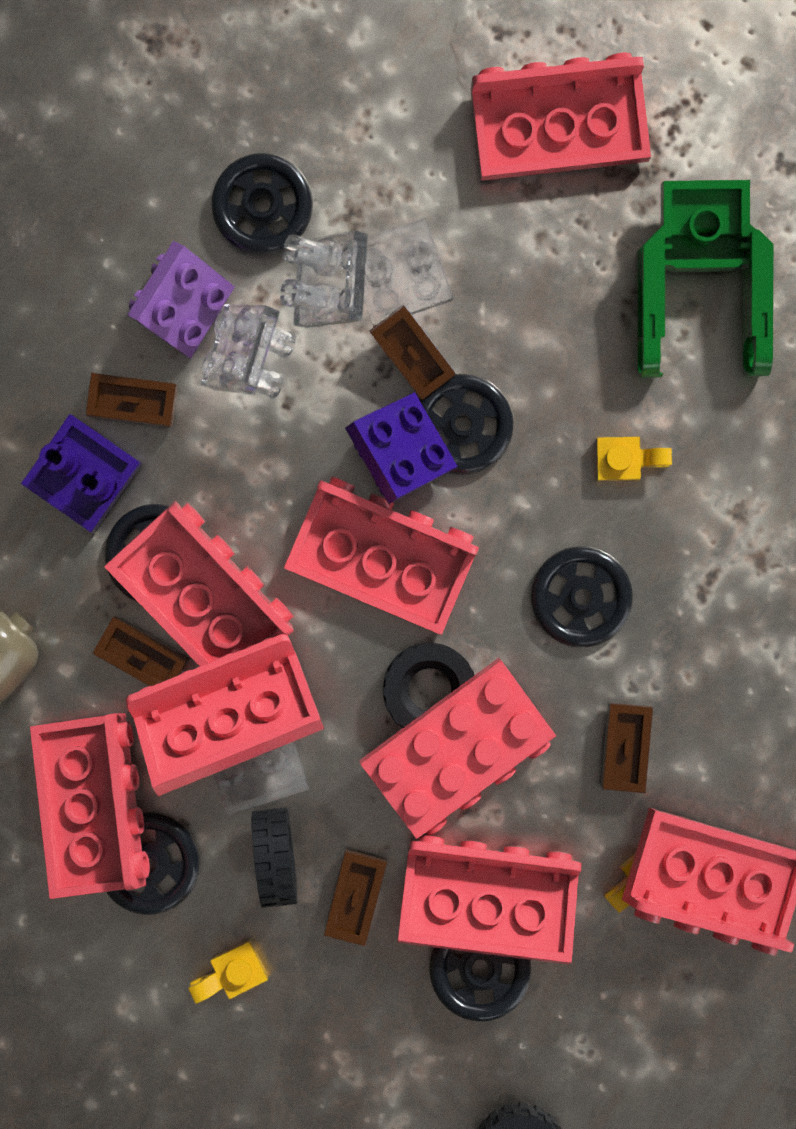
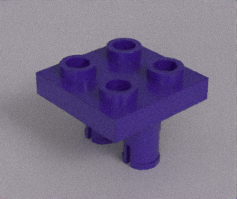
M415 392L353 421L345 428L354 443L355 450H358V455L365 462L375 480L376 486L380 488L379 491L385 497L388 504L458 467Z
M69 414L50 443L41 449L38 460L21 484L89 532L95 533L142 463L78 418Z

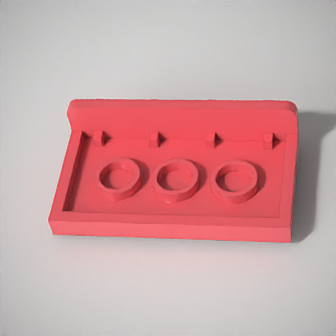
M622 52L612 54L602 61L589 62L588 58L578 57L569 59L564 62V65L547 67L546 63L534 62L524 65L521 70L504 71L502 67H490L481 70L479 75L473 76L470 90L481 181L649 162L651 151L641 75L644 68L643 57H632V54Z
M331 477L329 483L320 480L316 494L284 568L442 635L472 562L479 550V547L471 544L474 536L450 527L448 534L432 527L434 519L413 510L410 511L408 517L392 511L395 505L394 502L388 504L385 498L372 493L369 500L353 494L354 485L338 478Z
M174 501L104 567L200 667L216 661L227 654H233L258 644L267 638L281 634L289 636L294 631L293 625L289 622L294 616L278 598H275L272 602L269 601L260 591L264 586L260 578L248 566L242 571L230 559L235 554L234 551L219 535L211 539L200 527L205 523L204 519L189 503L181 507Z
M285 634L267 638L258 644L233 654H227L216 661L193 670L185 671L159 684L145 687L139 692L129 695L125 700L127 709L134 719L152 788L157 796L324 729L299 659L288 635Z
M497 658L360 759L359 762L415 838L418 839L424 833L429 836L439 831L446 824V817L458 808L465 810L474 805L482 796L480 792L493 782L498 785L508 780L516 772L515 766L527 757L534 759L543 754L550 747L551 743L549 741L556 737V734L502 660Z
M113 713L98 717L30 726L49 899L124 889L134 890L146 886L150 864L147 853L145 851L142 852L140 834L144 832V816L141 808H137L135 790L139 787V774L136 765L131 763L130 747L134 743V733L130 721H126V713Z
M649 808L622 900L635 908L634 915L649 922L659 924L661 917L674 920V927L689 933L699 934L701 928L714 931V938L729 944L738 945L740 939L751 941L753 949L769 955L777 956L778 949L792 952L794 943L786 939L796 906V850Z
M420 836L418 841H410L397 943L567 965L572 963L578 875L581 873L582 863L572 861V855L561 852L546 853V858L530 856L528 849L512 846L504 847L503 852L486 850V844L475 841L461 842V847L444 845V839L436 836Z

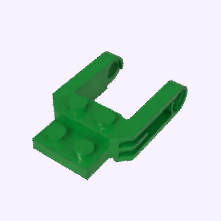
M750 180L663 181L661 183V227L637 251V369L640 378H661L663 376V373L660 372L661 339L665 337V270L669 272H730L737 268L742 270L743 371L745 376L770 375L773 364L774 244L759 229H755L750 224Z

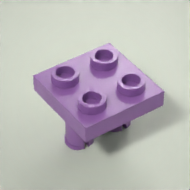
M173 241L166 253L160 254L156 258L160 263L158 265L153 263L151 268L152 276L144 289L138 290L133 295L137 300H130V311L127 316L191 359L235 286L185 246Z

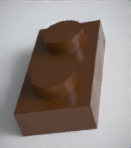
M404 304L369 330L422 400L456 374Z
M91 373L86 416L173 428L178 385Z
M113 616L92 653L148 686H154L180 675L190 659L188 656L117 616Z
M608 702L600 786L602 789L646 793L653 707Z
M346 849L324 936L366 946L387 865L386 859Z

